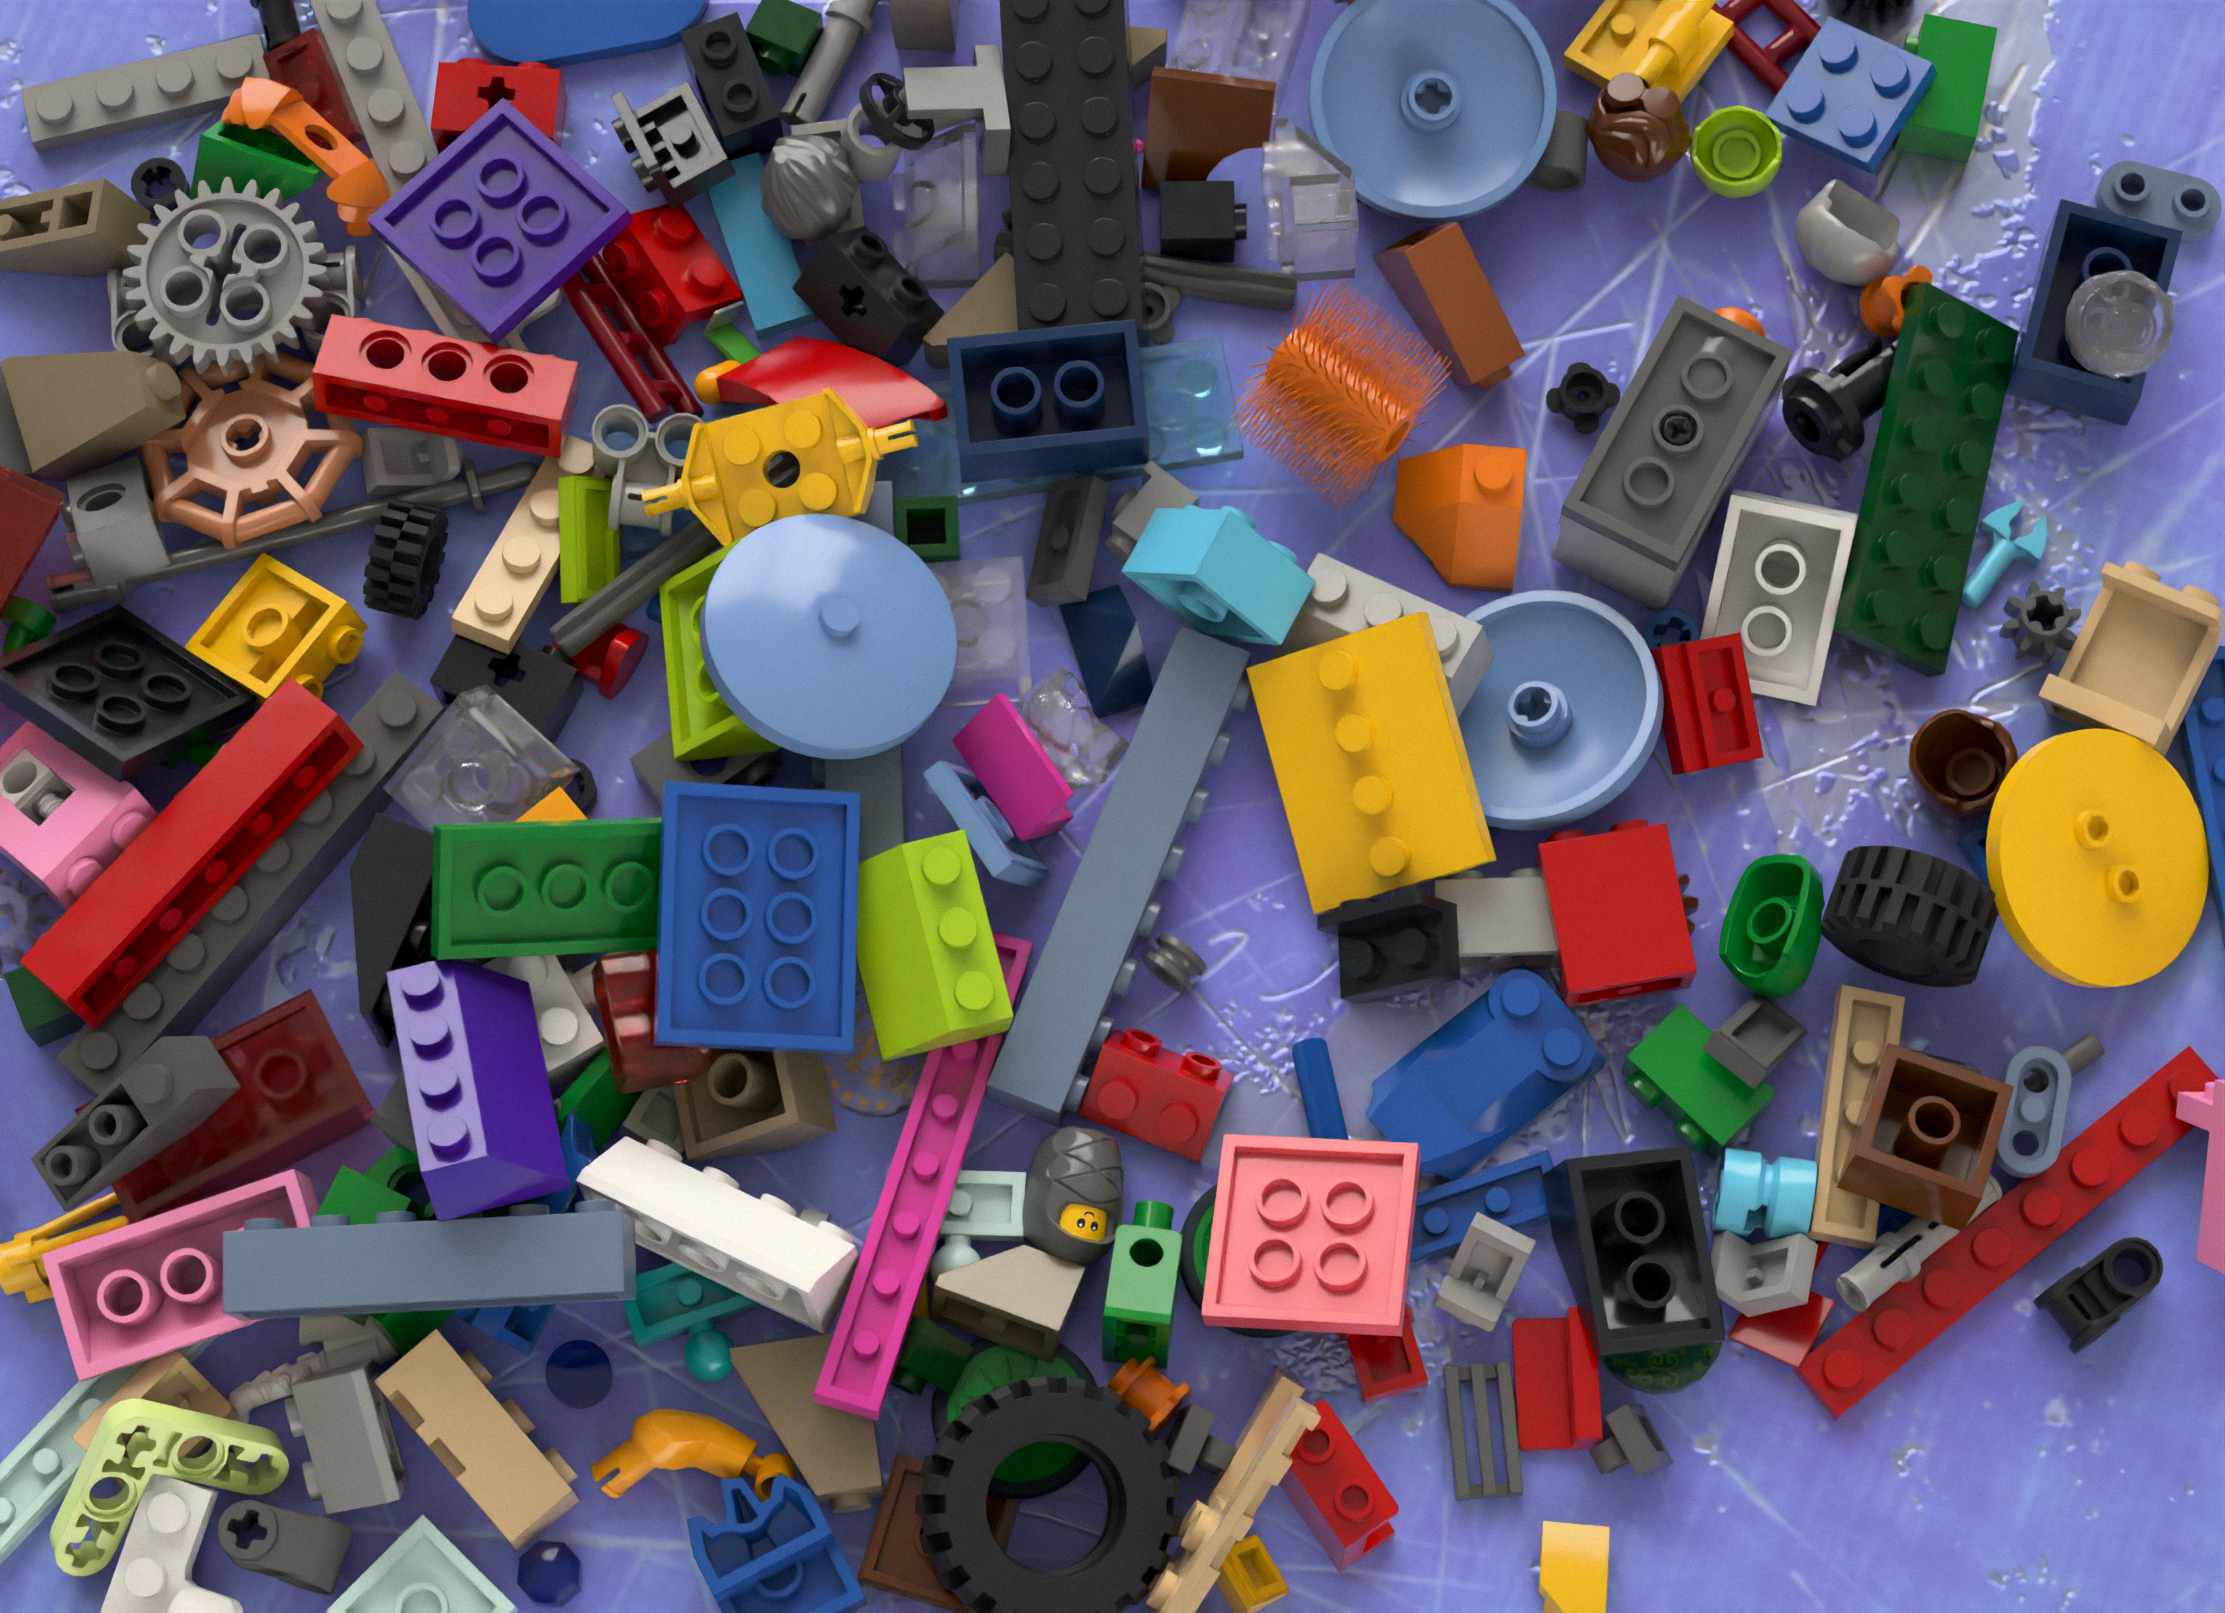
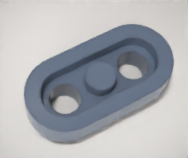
M2123 161L2109 167L2103 174L2095 194L2098 209L2183 231L2181 243H2194L2206 238L2214 229L2222 209L2218 192L2207 181L2135 161ZM2132 183L2136 185L2140 190V194H2126L2122 190L2121 184ZM2181 200H2195L2199 204L2200 210H2187L2183 207Z
M2030 1046L2015 1054L2007 1062L2002 1072L2001 1082L2012 1085L2014 1088L1994 1155V1159L1999 1167L2008 1174L2021 1178L2039 1175L2049 1168L2059 1156L2072 1082L2070 1068L2066 1060L2057 1051L2045 1046ZM2026 1072H2034L2042 1078L2044 1084L2042 1092L2033 1093L2025 1087L2023 1078ZM2015 1135H2024L2031 1140L2033 1144L2031 1156H2022L2015 1151L2013 1147Z

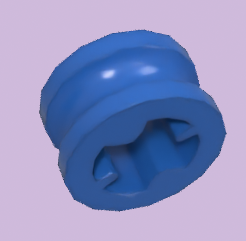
M1676 608L1658 610L1651 615L1644 626L1642 634L1649 650L1661 646L1662 639L1654 640L1653 635H1664L1668 627L1681 631L1679 641L1687 640V642L1700 640V630L1697 622L1689 613Z

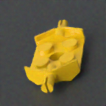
M830 388L822 389V393L710 423L698 422L693 425L681 478L677 480V483L642 491L643 502L650 503L667 498V500L644 505V509L649 518L653 517V515L683 507L685 510H692L724 547L741 537H746L754 530L768 523L786 517L805 514H830L850 518L866 513L874 489L877 464L879 460L884 459L883 454L918 446V438L914 434L893 440L892 438L916 432L911 419L907 420V422L881 429H876L875 427L868 428L835 390ZM781 452H791L796 456L800 464V475L797 481L787 488L776 487L768 477V466L771 459Z

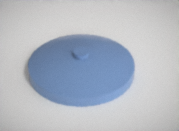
M1355 0L1340 14L1323 38L1315 57L1308 87V113L1312 134L1319 153L1336 179L1351 194L1373 209L1398 219L1418 223H1446L1467 219L1497 206L1511 196L1526 181L1541 159L1551 137L1557 108L1555 74L1545 44L1527 17L1508 0Z
M830 514L796 515L779 519L754 530L737 543L722 560L709 584L700 614L699 632L703 659L716 690L727 706L740 720L763 738L787 750L810 757L838 760L856 759L878 754L904 742L915 734L933 714L947 691L954 673L957 657L955 621L949 601L932 571L919 556L894 536L868 523L849 517Z
M1534 590L1509 595L1492 601L1465 616V618L1483 625L1494 656V660L1458 718V724L1487 825L1520 831L1554 828L1582 819L1614 800L1632 783L1647 763L1656 745L1663 720L1664 697L1660 673L1646 642L1633 624L1618 611L1597 599L1559 590Z

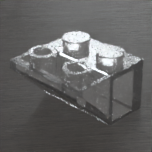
M1187 0L1164 68L1277 82L1273 121H1276L1310 17L1311 0Z
M1287 117L1274 118L1273 141L1262 142L1263 168H1261V191L1263 205H1267L1268 224L1265 225L1268 261H1279L1280 273L1295 276L1297 282L1355 278L1359 221L1354 170Z

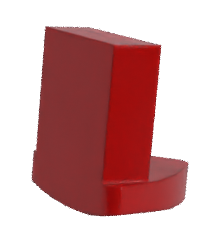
M619 622L571 658L576 662L575 668L578 669L580 677L599 687V694L612 700L624 688L638 667L646 651L649 635L637 628H629ZM553 641L550 646L560 650Z
M1405 1303L1402 1336L1336 1333L1339 1342H1346L1364 1404L1422 1388L1428 1384L1426 1371L1411 1325L1415 1321L1412 1307Z

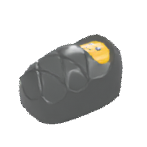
M1068 1126L1055 1130L1042 1139L1037 1147L1030 1168L1022 1216L1024 1237L1031 1241L1038 1249L1081 1266L1091 1265L1103 1259L1110 1251L1115 1242L1117 1225H1121L1124 1207V1169L1119 1144L1115 1137L1094 1129Z

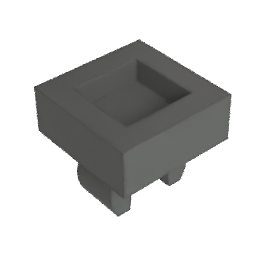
M1195 1403L1180 1409L1165 1443L1172 1456L1166 1460L1171 1477L1178 1476V1480L1189 1476L1194 1465L1215 1475H1219L1221 1471L1226 1472L1236 1447L1226 1441L1208 1435L1217 1415L1216 1413Z
M1626 1404L1606 1415L1605 1419L1615 1436L1589 1450L1601 1474L1606 1472L1612 1474L1631 1464L1637 1476H1651L1674 1463L1641 1404Z

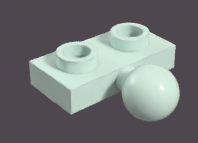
M961 1170L939 1239H945V1245L935 1253L931 1261L930 1273L934 1283H936L939 1274L981 1260L978 1253L971 1247V1240L1024 1242L1022 1216L1026 1191V1172Z

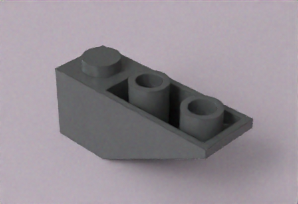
M207 1035L161 1037L32 1157L31 1161L64 1212L72 1211L198 1128L236 1093L241 1086Z

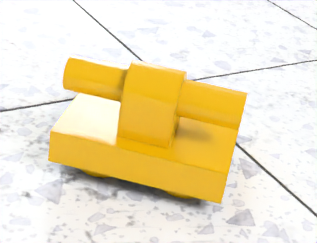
M1605 0L1563 54L1564 67L1602 89L1616 75L1625 72L1634 73L1641 78L1646 89L1660 86L1670 88L1677 95L1681 105L1734 35V22L1711 9L1717 0ZM1637 103L1635 105H1632L1642 111V106Z

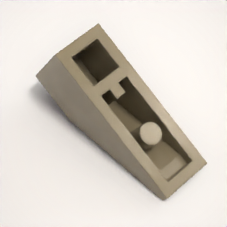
M105 178L0 199V270L96 276L107 274L110 268H120L122 271L138 266L131 261L127 247L128 245H145V241L141 238L137 226L139 223L149 224L151 212Z

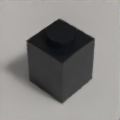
M1160 181V254L1215 263H1234L1235 240H1247L1246 203H1234V181Z

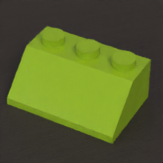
M742 537L669 578L659 586L674 759L692 761L760 752H774L782 748L749 728L727 706L708 674L700 645V614L705 594L722 560L743 539Z
M965 829L904 843L859 863L856 961L882 1062L1008 1032L1014 1015Z

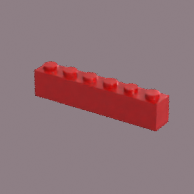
M290 677L273 696L263 703L261 708L233 738L218 750L212 760L190 783L174 796L168 806L128 845L125 851L103 874L84 890L81 897L60 919L38 938L35 945L19 962L49 992L92 1029L96 1030L365 746L339 714Z

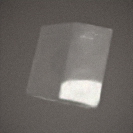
M963 123L933 137L920 150H905L904 173H893L894 211L904 210L905 230H893V257L905 267V270L910 275L919 279L927 289L972 288L981 278V192L976 123Z

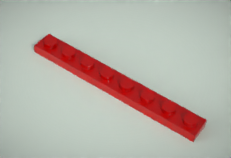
M2188 1046L2062 1148L2056 1161L2039 1175L2025 1178L1967 1225L1963 1231H1960L1955 1237L1951 1238L1920 1264L1919 1274L1906 1283L1898 1281L1871 1303L1869 1308L1860 1312L1807 1355L1800 1370L1793 1368L1794 1373L1836 1421L2196 1127L2195 1125L2176 1118L2178 1092H2204L2205 1083L2215 1082V1080L2220 1079L2196 1052Z

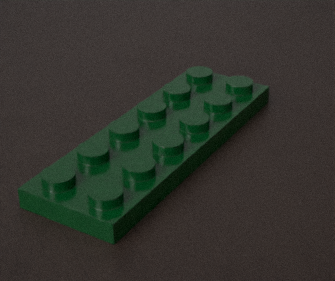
M1928 282L1911 286L1909 290L1833 631L1926 677L1945 674L2019 331Z

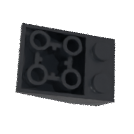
M376 812L350 869L360 1013L378 1044L389 1048L396 1032L386 972L437 960L431 955L433 833Z

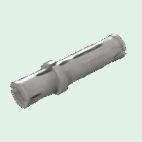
M838 0L830 2L825 12L828 21L785 106L779 112L780 118L790 126L799 125L801 121L804 124L818 122L860 37L865 38L869 35L873 27L870 17L879 0Z
M1991 1173L1988 1176L1983 1198L1968 1224L2003 1196L1998 1181ZM1916 1215L1897 1232L1887 1231L1875 1240L1871 1253L1847 1273L1841 1274L1836 1279V1288L1840 1296L1854 1310L1859 1312L1865 1311L1873 1301L1898 1281L1906 1283L1919 1274L1921 1269L1920 1263L1951 1238L1955 1237L1960 1230L1943 1224H1939L1933 1230H1930L1937 1222ZM1909 1247L1905 1252L1901 1254L1900 1257H1898L1889 1266L1883 1269V1267L1886 1264H1888L1896 1255H1898L1905 1248Z

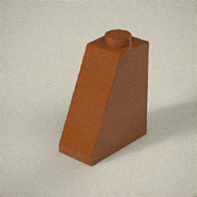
M1458 222L1425 226L1372 255L1380 271L1432 349L1435 348L1433 350L1434 353L1437 354L1440 350L1437 357H1442L1440 360L1441 364L1448 356L1443 363V367L1445 368L1450 363L1446 371L1447 373L1452 371L1449 376L1455 385H1473L1476 383L1479 390H1484L1513 374L1509 364L1526 354Z

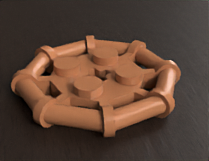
M277 349L280 362L275 365L264 353L257 355L256 371L252 374L246 369L242 360H234L229 377L223 376L218 361L211 363L203 374L197 373L196 369L192 370L188 366L177 373L181 384L179 395L185 414L188 413L196 400L199 402L197 408L183 429H177L182 422L180 421L135 447L136 451L142 454L154 499L152 503L157 518L162 523L176 522L222 541L226 549H241L244 541L306 520L313 524L323 516L320 510L351 461L362 455L364 439L357 434L353 418L325 413L330 430L310 428L306 412L314 406L312 371L315 364ZM276 375L300 386L293 391H289L269 383V380ZM249 377L247 380L238 382L241 387L240 390L228 394L224 392L223 388L211 391V389ZM254 432H259L258 439L260 441L253 448L240 451L235 441L239 437L249 439ZM172 453H185L188 460L186 462L188 471L174 480L168 457ZM312 453H326L305 488L302 489L295 480ZM202 491L226 500L223 515L190 500ZM282 491L290 498V500L245 515L247 503L252 502L256 505L269 504L275 501Z

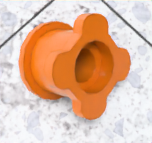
M1917 265L1909 268L1907 275L1903 277L1897 275L1884 276L1872 283L1865 284L1860 294L1859 308L1866 328L1881 338L1898 336L1910 287L1924 282L1931 284L1932 274L1925 266Z
M1153 1356L1147 1358L1142 1364L1132 1357L1117 1372L1107 1387L1121 1395L1120 1401L1130 1409L1138 1408L1151 1421L1148 1429L1155 1438L1190 1398L1192 1388L1185 1382L1179 1387L1174 1385L1154 1367L1157 1360Z

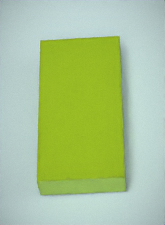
M585 476L558 477L561 604L581 605L621 574L620 529L613 530L607 528L613 479Z

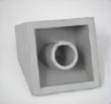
M374 1358L297 1379L291 1385L294 1396L284 1399L292 1434L294 1437L305 1435L312 1459L302 1463L304 1479L312 1501L323 1499L327 1514L400 1500L409 1486L385 1396L374 1383L379 1377Z

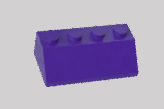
M461 959L434 960L386 972L420 1171L438 1222L570 1189L529 982Z

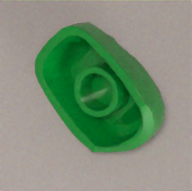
M1788 854L1762 856L1754 860L1742 874L1723 922L1719 943V957L1736 979L1752 993L1780 998L1794 994L1806 983L1822 936L1820 924L1822 910L1825 907L1823 876L1802 856Z

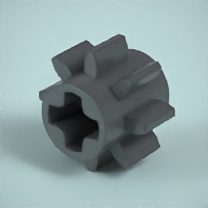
M2031 582L2024 602L2017 597L2010 596L2003 610L2014 619L2008 620L2003 624L1999 636L2001 638H2012L2015 646L2018 648L2015 656L2016 659L2020 660L2026 654L2040 656L2043 664L2049 665L2054 656L2056 645L2063 650L2070 651L2077 637L2067 628L2075 625L2082 613L2080 609L2068 608L2063 599L2065 592L2063 587L2058 588L2055 592L2040 591L2038 584ZM2031 616H2037L2038 622H2029ZM2042 625H2051L2049 631H2043Z

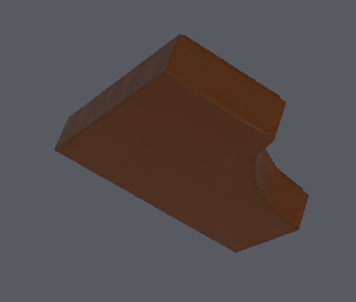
M1154 66L1150 84L1141 188L1160 190V181H1206L1209 173L1223 158L1243 149L1268 148L1271 139L1277 82Z

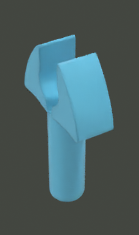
M2025 501L2008 504L1993 511L1983 519L1979 531L1991 537L1992 547L1964 584L1961 596L1963 604L1970 608H1978L2012 561L2024 559L2033 567H2037L2046 546L2047 521L2045 515H2042L2030 535L2018 537L2013 542L2009 540L2011 536L2010 525L2022 511Z

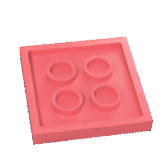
M1224 1134L1201 1311L1204 1325L1402 1336L1421 1160L1419 1144Z

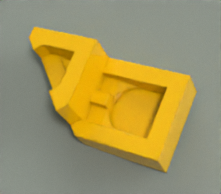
M1543 1521L1540 1538L1538 1593L1545 1599L1542 1613H1606L1610 1527Z

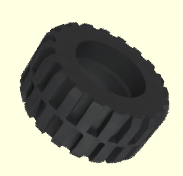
M1046 1376L1029 1378L995 1387L994 1390L975 1397L961 1407L962 1412L953 1421L946 1422L935 1437L938 1442L932 1454L925 1456L919 1474L924 1479L921 1495H916L915 1515H921L923 1534L918 1536L924 1554H930L936 1570L933 1572L944 1589H950L960 1599L959 1604L970 1613H1119L1128 1605H1137L1150 1592V1589L1147 1587L1148 1583L1155 1574H1162L1171 1558L1169 1554L1165 1553L1170 1537H1178L1181 1517L1174 1516V1497H1181L1178 1476L1171 1477L1166 1460L1172 1456L1164 1440H1156L1148 1429L1151 1421L1138 1408L1130 1409L1120 1401L1121 1395L1104 1386L1097 1388L1086 1384L1084 1379L1066 1376L1060 1378H1046ZM1037 1442L1061 1443L1084 1454L1099 1471L1107 1493V1519L1100 1540L1084 1558L1070 1566L1056 1570L1034 1569L1012 1559L996 1542L987 1520L986 1497L994 1473L1012 1453L1024 1446Z

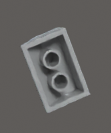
M1318 552L1306 572L1316 581L1282 644L1276 645L1273 659L1416 612H1427L1458 720L1494 660L1483 625Z

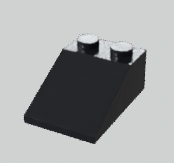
M1690 1145L1565 1159L1542 1175L1553 1241L1596 1357L1720 1343L1726 1340Z

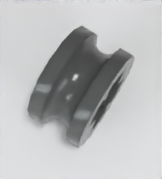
M1161 933L1157 938L1158 950L1154 953L1151 951L1146 952L1142 957V961L1166 985L1177 992L1188 994L1192 989L1191 977L1193 975L1202 976L1207 970V965L1197 953L1182 941L1167 933Z

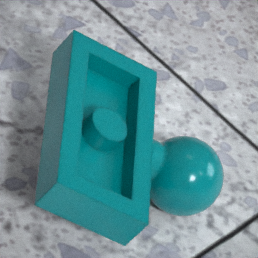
M675 1262L636 1275V1300L622 1301L639 1349L689 1332L691 1338L684 1350L686 1367L693 1376L708 1382L726 1377L734 1368L731 1363L729 1348L735 1347V1344L726 1333L715 1329L714 1323L764 1306Z

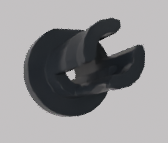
M1876 335L1868 342V347L1864 351L1848 356L1827 373L1815 368L1804 367L1797 370L1784 381L1782 386V413L1784 421L1791 434L1804 448L1816 455H1824L1836 460L1840 464L1863 446L1865 440L1863 422L1884 406L1898 340L1882 352V341Z

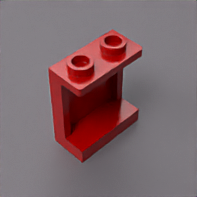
M1633 819L1611 826L1609 833L1585 836L1583 830H1566L1547 837V843L1538 844L1534 862L1535 867L1541 870L1561 970L1558 985L1561 1000L1568 1008L1691 987L1697 969L1666 823L1648 826L1647 820Z
M1321 1400L1313 1405L1318 1410L1321 1419L1313 1431L1307 1428L1304 1430L1290 1454L1293 1462L1279 1482V1485L1340 1573L1395 1535V1530L1388 1521L1398 1514L1399 1506L1326 1401Z

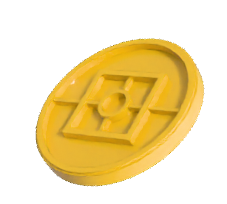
M2094 728L2059 734L2040 742L2025 753L2011 768L1995 797L1986 838V864L1991 890L1996 894L1994 902L2006 929L2020 949L2037 966L2050 975L2076 986L2109 988L2144 981L2166 968L2181 953L2197 927L2205 904L2209 878V854L2203 822L2191 792L2178 772L2159 752L2136 737L2110 729Z

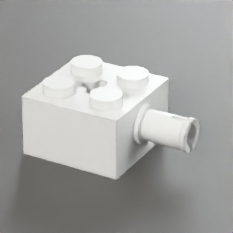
M628 952L609 953L574 974L570 969L564 971L555 955L496 957L481 966L529 982L552 1094L575 1081L607 1046L591 1018V1015L595 1013L592 1007L630 985L643 980L634 961L630 959Z

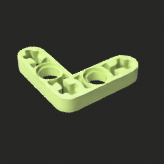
M127 1399L118 1402L109 1408L103 1416L51 1526L49 1537L57 1565L63 1572L73 1576H88L105 1568L113 1558L153 1473L247 1495H262L272 1492L281 1486L289 1471L288 1458L281 1439L275 1432L264 1427L153 1401ZM138 1425L144 1426L146 1433L135 1432L126 1447L128 1460L123 1457L125 1444L121 1433L132 1434ZM205 1436L213 1440L209 1451L200 1457L185 1458L178 1454L180 1446L189 1438ZM230 1445H232L234 1454H233V1453H229V1446H230ZM261 1454H267L268 1461H257ZM244 1461L256 1463L250 1469L246 1468ZM119 1477L126 1482L122 1491L114 1497L101 1499L90 1494L93 1485L103 1478ZM87 1516L92 1518L91 1526H89ZM90 1527L94 1542L84 1541L79 1549H72L70 1542L81 1543Z

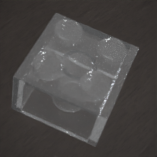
M1023 556L925 563L940 583L949 601L957 634V657L954 673L949 687L937 707L987 704L996 694L1004 693L1010 702L1032 701Z
M486 684L458 695L383 789L425 828L433 833L434 824L515 822L559 786L564 790L580 769Z

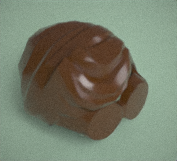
M1625 72L1613 77L1607 86L1601 89L1589 115L1587 135L1601 164L1614 175L1628 182L1642 184L1670 172L1675 164L1684 156L1691 144L1690 125L1685 122L1679 99L1674 91L1661 86L1646 89L1641 78L1634 73ZM1637 103L1642 106V111L1632 105H1635Z

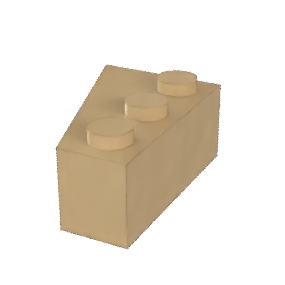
M435 1329L378 1377L374 1383L519 1553L580 1501L569 1486L578 1476L553 1447L544 1454L538 1450L527 1437V1434L536 1427L511 1398L500 1405L485 1387V1385L493 1380V1377L469 1349L459 1356L439 1331Z

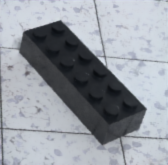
M999 0L1004 84L1011 126L1008 163L1018 331L1135 319L1138 346L1149 347L1129 0Z

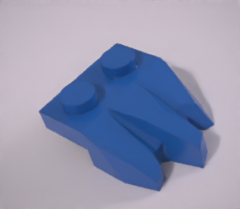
M783 1474L778 1475L773 1480L771 1496L762 1503L742 1477L720 1479L726 1511L724 1521L715 1525L704 1516L686 1519L693 1557L722 1613H852L868 1604L812 1491Z

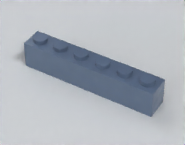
M605 1200L575 1203V1213L549 1214L548 1205L520 1204L509 1206V1216L483 1218V1211L441 1222H438V1220L417 1221V1214L408 1211L377 1213L376 1224L351 1225L350 1216L318 1215L310 1217V1227L285 1228V1221L282 1219H249L244 1221V1231L223 1232V1313L241 1321L636 1300L635 1219L623 1210L616 1211L615 1202Z

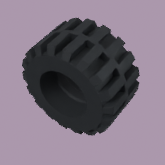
M1859 846L1853 848V850H1848L1844 856L1820 924V929L1823 936L1840 952L1873 971L1918 985L1959 987L1971 984L1973 980H1976L1998 916V910L1994 902L1996 894L1969 872L1935 856L1894 846Z

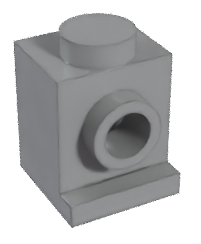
M1149 460L1142 468V488L1140 491H1137L1135 488L1129 489L1121 497L1111 513V518L1114 521L1112 522V534L1105 541L1106 547L1117 559L1125 564L1156 508L1184 509L1186 505L1199 507V496Z

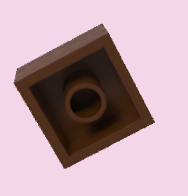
M1887 1043L1870 1075L1837 1188L1963 1231L1983 1198L2014 1086Z

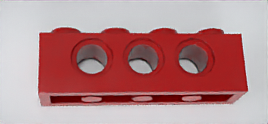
M331 314L312 371L315 411L561 459L578 402V362L561 359L552 354H534L500 347L490 342H473L438 335L429 330H412L377 323L368 318H350Z

